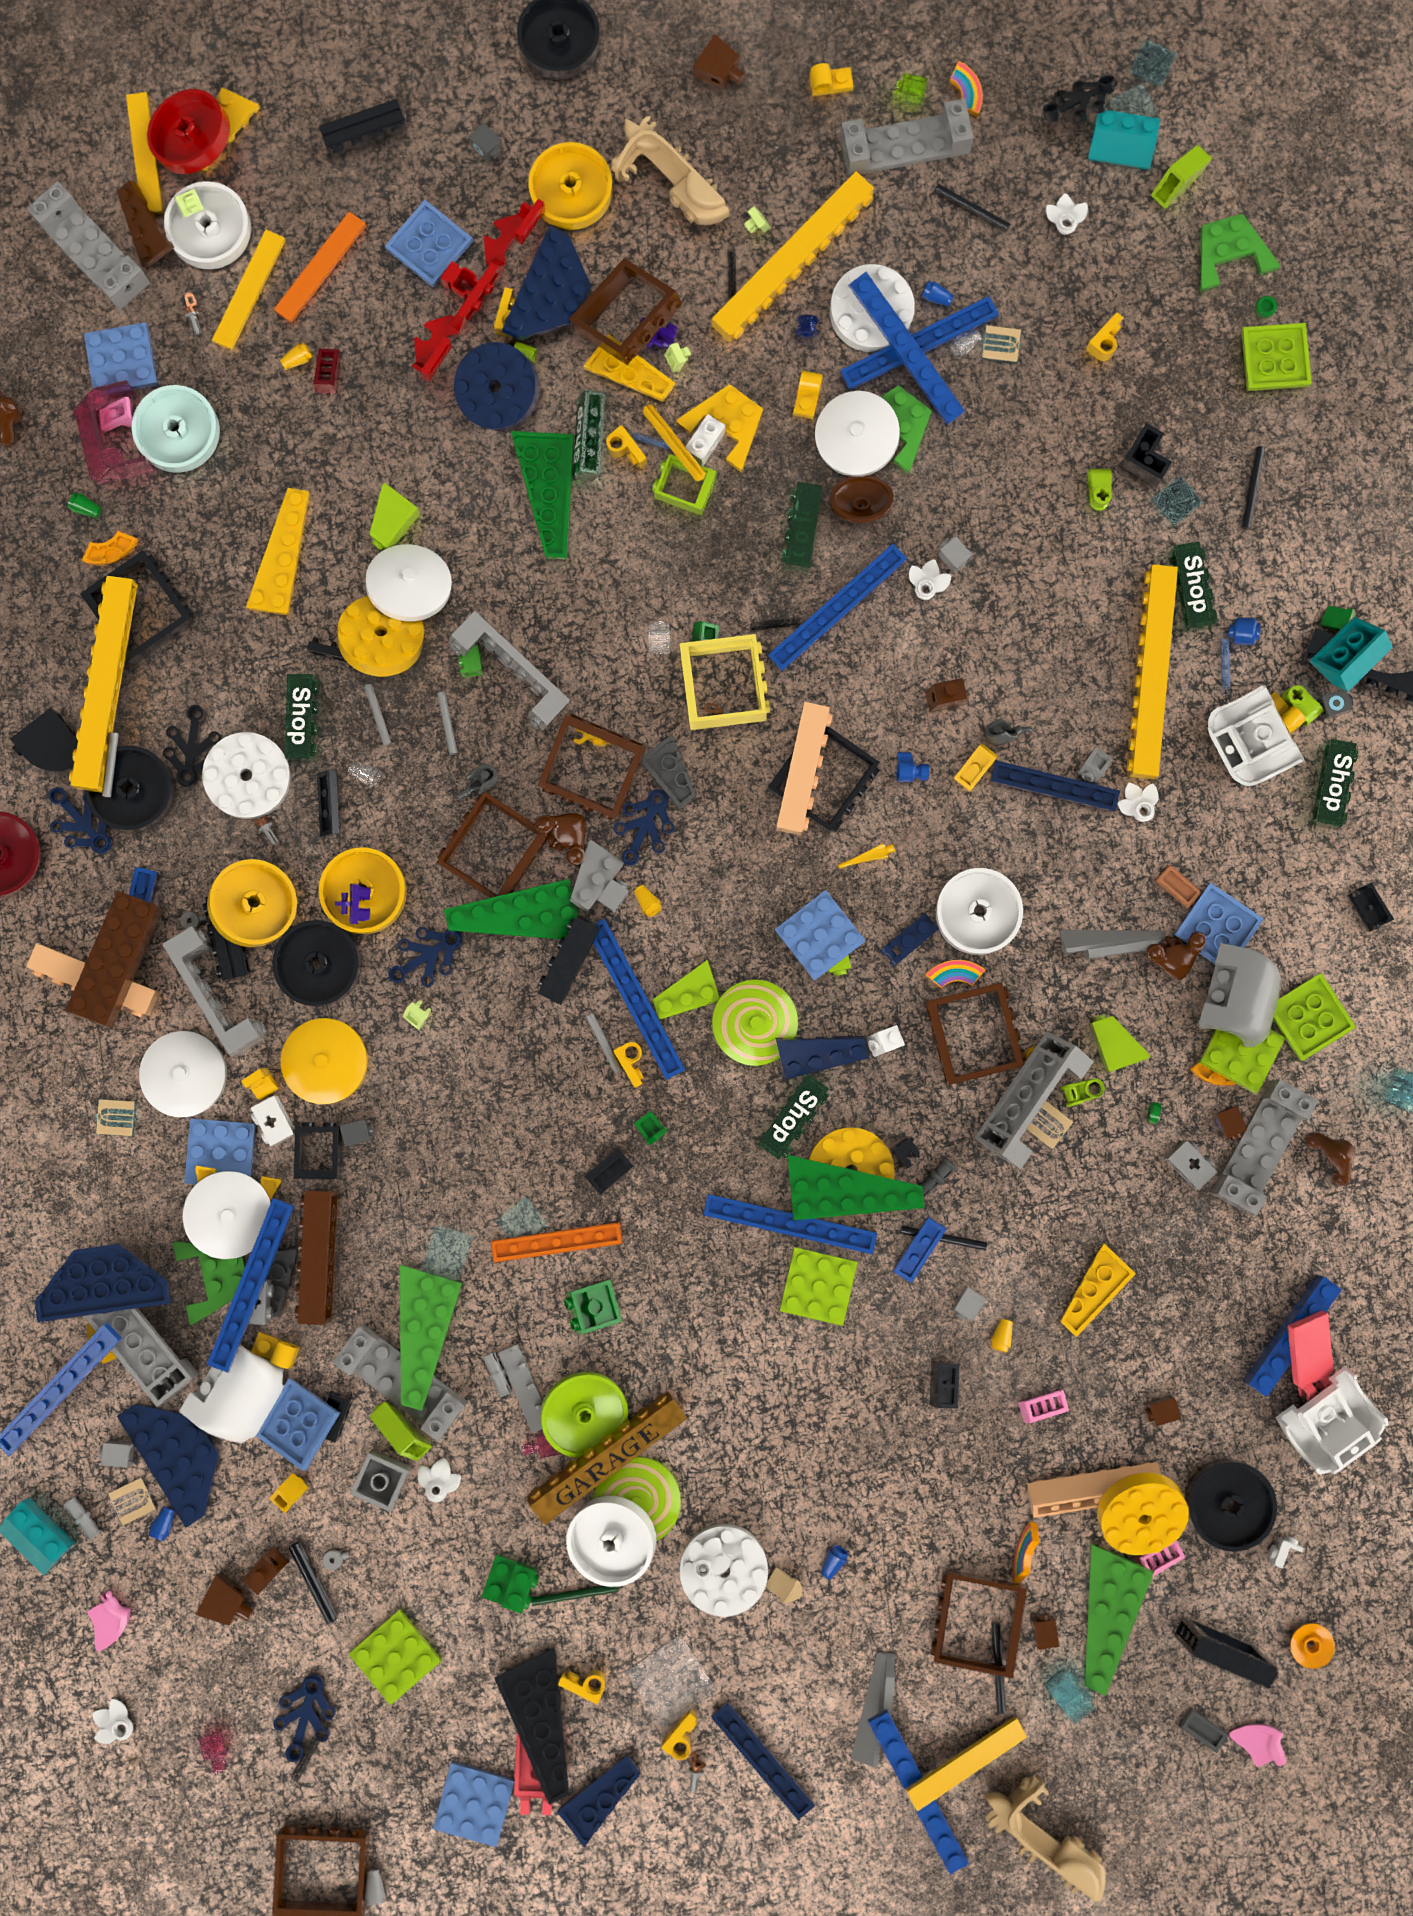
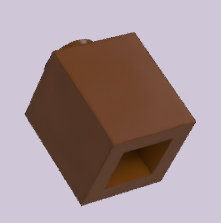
M1232 1106L1212 1114L1222 1139L1230 1138V1141L1242 1137V1132L1247 1131L1237 1106Z
M1171 1395L1146 1402L1147 1409H1144L1148 1422H1152L1156 1427L1182 1419L1176 1399Z
M1039 1613L1035 1618H1031L1034 1645L1037 1650L1060 1647L1056 1620L1053 1615Z

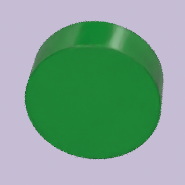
M1262 296L1255 305L1256 314L1263 319L1272 317L1277 310V302L1271 296Z
M1152 1102L1147 1113L1148 1123L1157 1124L1161 1113V1103Z

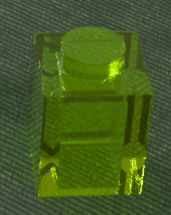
M903 73L902 81L898 80L895 93L899 94L897 102L922 107L928 78Z

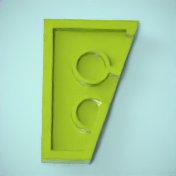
M708 960L653 999L659 1020L718 1001L720 997Z

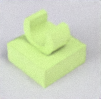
M195 189L174 197L183 218L203 210Z
M755 206L748 211L752 217L744 223L748 231L754 233L759 228L765 233L771 228L760 210Z
M678 343L671 344L664 354L673 373L680 371L685 362L688 361L687 357L691 356L689 348L680 349Z
M421 1000L416 1004L412 1002L403 1014V1018L418 1030L424 1026L431 1011L430 1008L426 1011L419 1008L422 1004Z

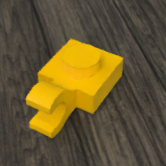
M575 730L583 734L581 739H574L575 744L581 745L590 740V742H593V745L605 747L606 744L611 745V743L581 730Z

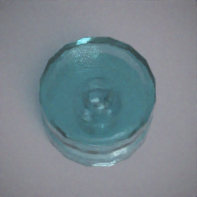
M1393 1068L1389 1079L1394 1085L1385 1086L1381 1097L1402 1109L1413 1112V1072Z

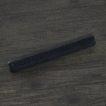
M299 1541L289 1546V1551L326 1624H331L337 1620L338 1616Z

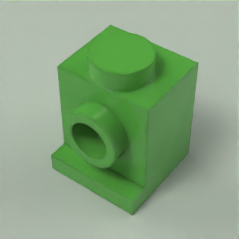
M478 645L474 646L465 657L462 655L458 656L460 667H464V669H460L463 678L484 675L481 652Z

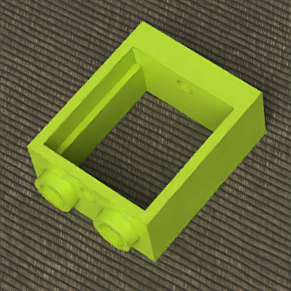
M669 454L667 460L663 459L660 466V472H662L660 479L656 478L652 487V491H655V499L702 516L716 481L717 471L701 466L705 471L704 482L696 503H690L663 493L672 467L688 472L677 456Z

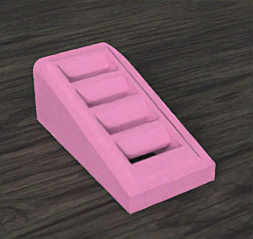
M1063 1389L1018 1402L1024 1423H1032L1069 1411ZM1053 1397L1057 1398L1059 1409H1056ZM1046 1399H1048V1403H1049V1406H1050L1051 1411H1048V1408H1047V1405H1046V1402H1045ZM1037 1402L1040 1404L1041 1414L1039 1413Z
M1176 1540L1169 1545L1175 1557L1172 1558L1167 1547L1162 1549L1167 1561H1164L1160 1552L1138 1555L1134 1557L1136 1563L1155 1571L1153 1575L1155 1576L1186 1557ZM1155 1555L1159 1565H1156L1152 1556Z

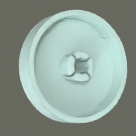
M169 385L150 392L138 404L133 415L132 436L137 448L152 465L164 471L175 473L187 472L201 466L214 453L219 441L220 426L215 411L204 396L186 386ZM175 426H179L178 431L180 434L177 431L172 432V429Z

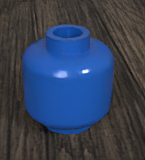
M1238 617L1235 619L1234 625L1229 627V637H1233L1236 645H1254L1256 640H1260L1261 623H1257L1255 618Z

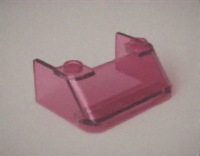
M127 380L92 389L74 409L89 476L98 484L155 471L154 466L145 456L125 461L124 455L119 449H106L97 410L105 408L109 402L117 401L124 397L136 396V392Z

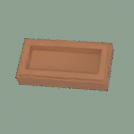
M1171 864L1155 880L1187 909L1202 894L1200 889Z

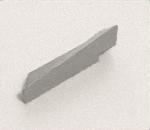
M1147 930L1060 931L1063 955L1085 952L1086 960L1146 951L1149 945H1160L1161 941L1166 937L1164 931Z
M878 1652L876 1655L851 1754L853 1760L878 1768L880 1744L867 1719L885 1709L888 1710L892 1717L895 1653Z

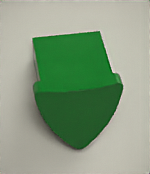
M1328 605L1320 625L1325 629L1340 631L1354 616L1356 617L1354 609H1344Z
M652 1111L634 1123L645 1138L647 1146L658 1141L668 1131L667 1127L661 1125Z

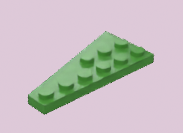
M399 1265L401 1405L423 1411L462 1283Z
M1092 1543L1085 1686L1106 1696L1155 1571Z

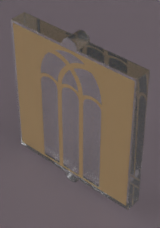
M1046 1100L1026 1130L1053 1150L1059 1141L1066 1137V1132L1074 1122Z
M143 1476L107 1493L113 1506L112 1511L116 1513L121 1526L157 1510L151 1495L152 1491H149Z

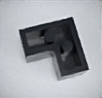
M1146 423L1122 462L1121 467L1157 487L1172 461L1154 452L1165 433Z

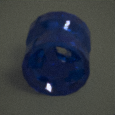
M808 314L799 316L797 320L799 324L797 336L807 339L817 337L818 330L816 325L818 324V317Z

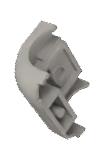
M1220 943L1209 992L1199 1021L1200 1028L1217 1029L1232 1033L1243 1041L1244 1047H1255L1267 1039L1281 991V976L1274 962L1257 951Z

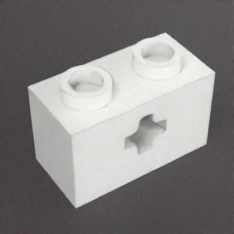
M707 414L686 445L687 450L699 465L704 466L725 435V425Z
M272 1096L251 1107L253 1111L251 1117L256 1125H260L263 1131L261 1137L266 1144L276 1146L295 1136V1128L278 1096ZM270 1117L276 1118L274 1126H269L268 1124L271 1121Z

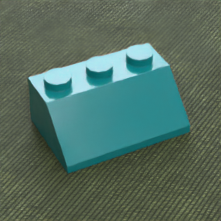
M1105 110L1103 113L1096 114L1088 160L1149 170L1158 138L1160 119Z
M1354 616L1310 662L1333 685L1349 692L1393 646L1386 630Z
M30 1497L21 1501L0 1525V1533L44 1576L76 1543Z

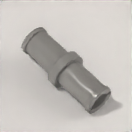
M496 1352L482 1357L490 1373L489 1379L493 1380L499 1398L512 1393L505 1377L506 1371L502 1369Z
M76 1496L63 1505L75 1519V1525L81 1527L89 1540L101 1532L89 1516L91 1515L90 1512L85 1511L76 1499Z

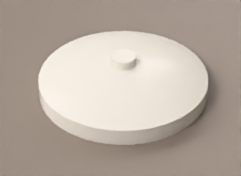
M851 391L835 397L820 413L815 428L816 445L824 462L836 472L854 477L870 475L882 469L894 456L900 438L898 419L892 407L880 396L866 391Z
M412 544L396 545L380 552L369 564L366 572V591L372 604L383 614L401 621H419L435 615L445 606L451 593V574L446 563L433 551Z
M189 1031L172 1032L157 1039L145 1052L139 1069L140 1086L148 1102L158 1111L174 1117H191L207 1111L222 1095L227 1080L226 1062L220 1049L207 1037Z
M222 1171L211 1174L199 1181L186 1198L183 1208L185 1232L193 1245L209 1256L220 1259H233L250 1253L254 1247L271 1204L270 1199L264 1188L255 1179L246 1174L236 1171Z

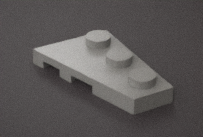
M589 839L585 858L581 864L570 902L588 913L610 880L614 879L622 869L624 862Z

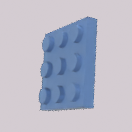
M424 200L385 245V249L434 288L441 280V276L451 261L456 263L474 241L470 235Z
M146 322L84 333L95 396L158 385L149 329Z
M1210 882L1173 936L1187 944L1188 938L1193 932L1203 933L1206 937V945L1199 954L1215 964L1220 943L1245 948L1264 918Z
M826 890L775 929V932L814 981L866 941Z
M190 1119L184 1184H197L196 1165L216 1168L215 1173L236 1171L252 1177L256 1124Z
M288 1378L280 1396L256 1436L300 1470L306 1471L340 1413L296 1380Z
M451 1761L433 1830L497 1847L515 1778Z

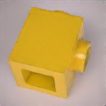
M292 1473L269 1499L283 1513H286L309 1487L300 1477Z

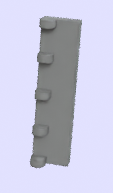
M519 1343L499 1351L498 1355L532 1433H535L542 1429L540 1411L543 1399Z

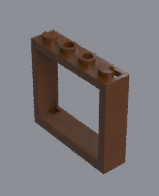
M623 258L569 320L572 322V326L577 333L625 365H628L683 303L676 290ZM633 278H636L664 297L621 345H618L590 325Z
M567 713L563 718L537 786L542 787V791L547 794L554 795L556 793L562 796L561 799L568 803L577 802L581 804V808L587 811H598L606 819H617L621 814L647 745L579 716ZM569 726L635 753L613 809L548 781Z
M484 791L482 795L479 794L477 799L475 798L473 802L474 807L471 812H466L461 819L462 825L459 830L455 829L450 835L449 841L451 842L446 848L443 847L440 850L437 863L482 894L491 898L514 891L547 842L549 833H539L535 829L534 823ZM488 803L537 835L497 895L449 864V861Z
M1002 982L925 1002L946 1086L1023 1067L1026 1057L1024 1050L1020 1049L1018 1045L1020 1034L1018 1028L1013 1026L1012 1020L1015 1019L1012 1007H1008L1007 999H1009L1007 987H1003ZM996 991L1015 1062L955 1077L937 1006Z
M948 1569L947 1576L943 1575L941 1588L945 1589L944 1598L939 1597L937 1610L942 1611L941 1618L935 1621L934 1633H938L937 1642L932 1641L930 1655H934V1663L1013 1679L1027 1585ZM953 1579L1017 1592L1006 1665L942 1653Z
M295 1825L281 1827L276 1836L272 1916H364V1890L368 1862L369 1831H363L362 1828H352L349 1831L341 1830L340 1827H329L328 1830L319 1829L318 1826H307L306 1829L297 1828ZM287 1840L360 1843L357 1904L283 1901Z

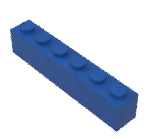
M1316 1275L1248 1372L1243 1382L1259 1394L1267 1397L1291 1363L1288 1325L1321 1310L1327 1312L1342 1289L1326 1277Z

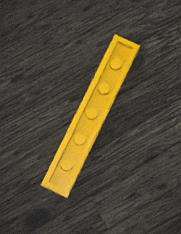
M147 92L128 94L126 99L138 187L148 202L149 210L153 211L155 215L164 214L157 158L152 154L147 143V129L151 119L149 96Z
M265 230L213 336V343L233 351L286 241L284 237Z
M1012 1717L906 1788L905 1791L914 1809L919 1811L1026 1739L1027 1737L1018 1719Z

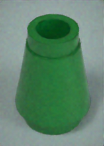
M75 492L71 495L67 508L71 509L73 513L96 519L99 517L102 507L83 494Z

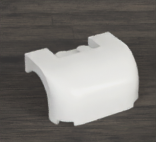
M1265 685L1229 704L1217 707L1211 712L1208 719L1210 737L1234 780L1246 786L1260 784L1305 761L1297 744L1291 738Z
M240 1345L230 1372L226 1373L211 1367L197 1393L190 1392L179 1412L205 1432L221 1439L242 1444V1442L256 1436L284 1387L282 1385V1372L284 1369L272 1364L269 1360L255 1355Z
M1347 1366L1328 1378L1331 1385L1299 1409L1292 1405L1276 1417L1293 1447L1320 1475L1329 1472L1335 1474L1376 1445L1382 1439L1380 1435L1385 1426L1389 1425L1387 1417L1366 1397L1357 1383V1376Z

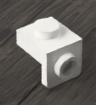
M897 1025L866 1038L869 1049L874 1057L905 1045Z
M1287 1535L1285 1539L1278 1536L1275 1545L1270 1547L1268 1557H1270L1269 1562L1283 1569L1290 1548L1303 1552L1304 1548L1298 1545L1299 1541Z

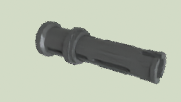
M946 1156L943 1157V1161L935 1169L930 1170V1175L919 1184L923 1187L924 1198L938 1185H943L945 1183L944 1180L953 1172L958 1171Z

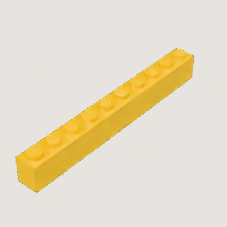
M855 172L712 318V327L729 343L734 338L736 340L739 339L744 333V328L748 324L752 325L758 319V314L763 309L767 310L773 303L772 299L777 294H783L788 287L787 284L791 280L795 281L801 275L802 269L814 262L816 254L820 250H826L831 243L830 240L834 236L838 237L844 231L845 225L857 218L859 210L863 206L866 208L874 199V187L858 172Z
M1152 564L1149 570L1145 571L1144 584H1147V588L1143 592L1142 604H1145V610L1141 613L1140 625H1143V631L1139 634L1138 646H1141V653L1137 655L1136 659L1139 674H1136L1134 680V687H1137V695H1134L1132 701V708H1135V716H1132L1130 722V729H1133V737L1129 739L1128 749L1131 750V758H1128L1126 765L1129 777L1155 780L1159 776L1178 567Z
M107 576L106 582L102 584L103 600L98 606L99 623L95 625L94 629L96 641L91 647V656L93 658L92 664L88 666L87 670L88 686L84 688L85 705L80 711L81 728L77 730L76 738L78 745L77 749H74L73 761L75 763L73 770L69 774L71 786L76 789L101 793L103 791L110 732H113L138 586L132 579Z

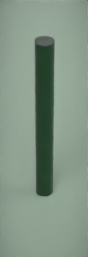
M602 1585L532 1597L531 1604L533 1607L619 1592V1586L609 1587Z

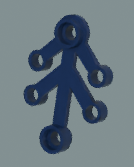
M55 787L50 790V801L55 805H61L76 822L68 823L54 820L50 824V829L57 834L63 831L85 832L90 837L76 838L69 835L64 840L65 846L69 849L91 847L98 854L107 853L112 847V839L107 835V825L99 820L98 831L96 832L92 827L93 813L87 804L85 793L83 795L84 814L82 816L68 801V794L64 789ZM63 794L62 800L57 801V795ZM57 823L61 825L59 830L54 829ZM70 839L75 840V843L72 846L68 845V841ZM101 840L105 841V845L103 847H99L98 843Z
M655 789L649 793L646 800L635 804L626 803L623 806V812L628 817L633 816L637 811L649 808L646 816L626 823L618 822L614 825V832L619 836L640 827L630 849L625 850L622 854V861L626 866L633 867L638 863V851L648 831L653 842V851L657 854L664 852L665 844L661 841L653 820L657 812L662 821V832L667 835L674 832V824L669 820L665 809L668 805V795L663 790ZM656 796H660L662 798V801L660 803L654 802V798ZM626 807H633V812L627 813L625 811ZM670 824L672 826L671 831H665L664 826ZM619 825L624 827V831L621 833L616 831ZM657 843L662 844V850L657 851L655 845ZM629 853H632L634 855V859L632 861H628L626 859V856Z
M419 927L416 930L417 938L420 940L429 938L440 941L434 946L410 942L408 939L399 940L398 948L401 951L407 952L410 950L422 954L402 967H391L388 972L389 979L395 983H402L409 972L427 961L421 983L425 987H432L435 983L433 974L437 955L444 949V960L439 966V972L445 976L450 975L453 971L451 962L454 950L459 948L463 941L462 934L459 931H449L447 929L444 933L430 931L425 927ZM420 930L426 931L425 937L419 936ZM450 936L456 937L454 943H449L448 939ZM404 941L408 942L406 949L401 948V943ZM444 965H448L450 968L447 973L442 971ZM396 971H401V978H395ZM426 977H430L432 980L429 985L424 983Z
M317 1674L306 1676L301 1688L291 1694L286 1693L282 1695L279 1700L280 1707L288 1709L294 1701L305 1696L303 1705L285 1716L280 1715L276 1717L273 1722L274 1728L282 1731L289 1723L299 1718L294 1741L289 1744L285 1751V1756L290 1762H298L305 1752L302 1743L308 1720L317 1734L320 1731L326 1732L327 1737L322 1738L320 1742L327 1741L330 1736V1730L327 1727H323L312 1707L315 1698L322 1709L321 1714L325 1720L333 1719L336 1714L335 1707L329 1705L322 1693L324 1681ZM310 1682H316L317 1688H311ZM283 1698H288L290 1704H284ZM326 1709H330L332 1711L331 1716L326 1715ZM277 1720H282L284 1726H278ZM297 1747L300 1751L299 1754H294L292 1748Z

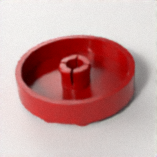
M200 89L179 91L164 100L153 113L147 129L149 149L157 160L171 172L178 174L198 172L207 166H211L224 150L230 135L229 117L225 109L210 93Z

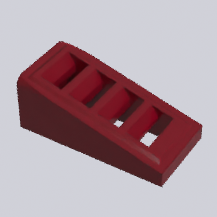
M318 349L313 381L316 393L336 394L340 359L339 349ZM323 358H333V360H323Z

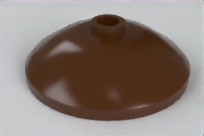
M870 475L850 476L841 480L833 487L830 493V505L835 514L844 520L854 523H868L882 518L890 511L893 505V491L885 481L878 477Z

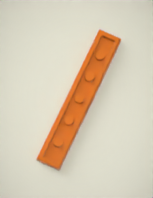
M348 212L275 306L274 311L292 324L367 227L366 223L351 212Z
M620 1222L493 1240L491 1241L493 1263L617 1245L623 1244Z

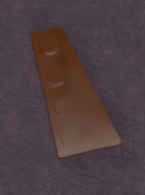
M129 180L116 192L141 266L149 268L175 247L172 242L166 239V232L156 222L155 219L157 217L153 211L149 210L148 202L137 183Z

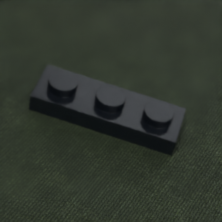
M335 770L317 773L320 837L340 834L337 794L338 780Z

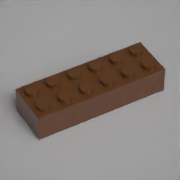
M120 891L116 892L65 1009L66 1012L112 1030L163 912L158 905Z
M307 1190L304 1192V1195H301L300 1206L304 1208L303 1217H300L299 1221L302 1239H299L298 1242L301 1261H298L297 1274H300V1283L296 1285V1296H299V1305L295 1307V1319H298V1324L325 1325L332 1322L338 1191Z

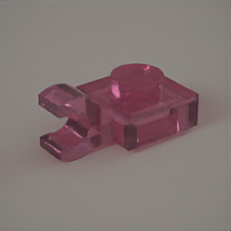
M544 1434L537 1435L536 1443L523 1445L524 1455L539 1452L540 1458L562 1454L550 1445Z
M222 1731L200 1737L198 1741L203 1760L210 1759L214 1775L222 1773L226 1766L221 1756L227 1753Z

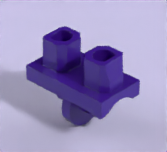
M670 323L665 328H660L651 338L650 342L647 343V348L651 350L656 345L659 348L668 349L675 342L677 326Z
M350 884V901H348V893H341V901H335V906H341V914H347L348 906H350L349 923L351 924L370 920V908H359V900H370V888L359 886V884Z

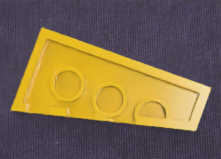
M221 88L216 100L225 109L229 117L230 135L227 143H231L235 138V134L241 127L244 128L249 122L248 119L253 113L256 114L260 110V106L251 100ZM207 166L202 170L206 171L210 166Z
M610 334L606 336L618 345L622 344ZM598 347L583 366L584 370L662 402L676 386L674 381L638 355L628 365H625Z
M1102 1243L1063 1313L1060 1322L1077 1337L1136 1273L1107 1245Z

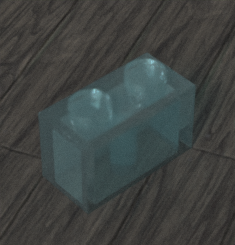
M1063 1667L1043 1684L1075 1725L1095 1709L1091 1702L1094 1698L1086 1688L1082 1690L1077 1683L1080 1680L1071 1670L1068 1673Z

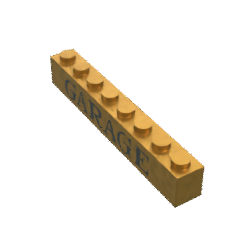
M669 1391L659 1395L648 1407L640 1409L632 1419L624 1421L613 1433L605 1435L597 1445L586 1449L577 1460L570 1461L565 1466V1469L558 1474L550 1476L542 1486L534 1488L526 1497L529 1506L542 1523L546 1525L684 1422L687 1417Z

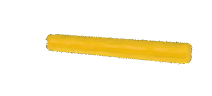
M652 404L644 406L643 414L696 481L703 480L705 478V471Z

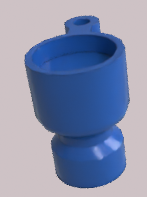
M911 752L897 753V782H913L916 778L920 781H928L929 764L917 766L913 761Z

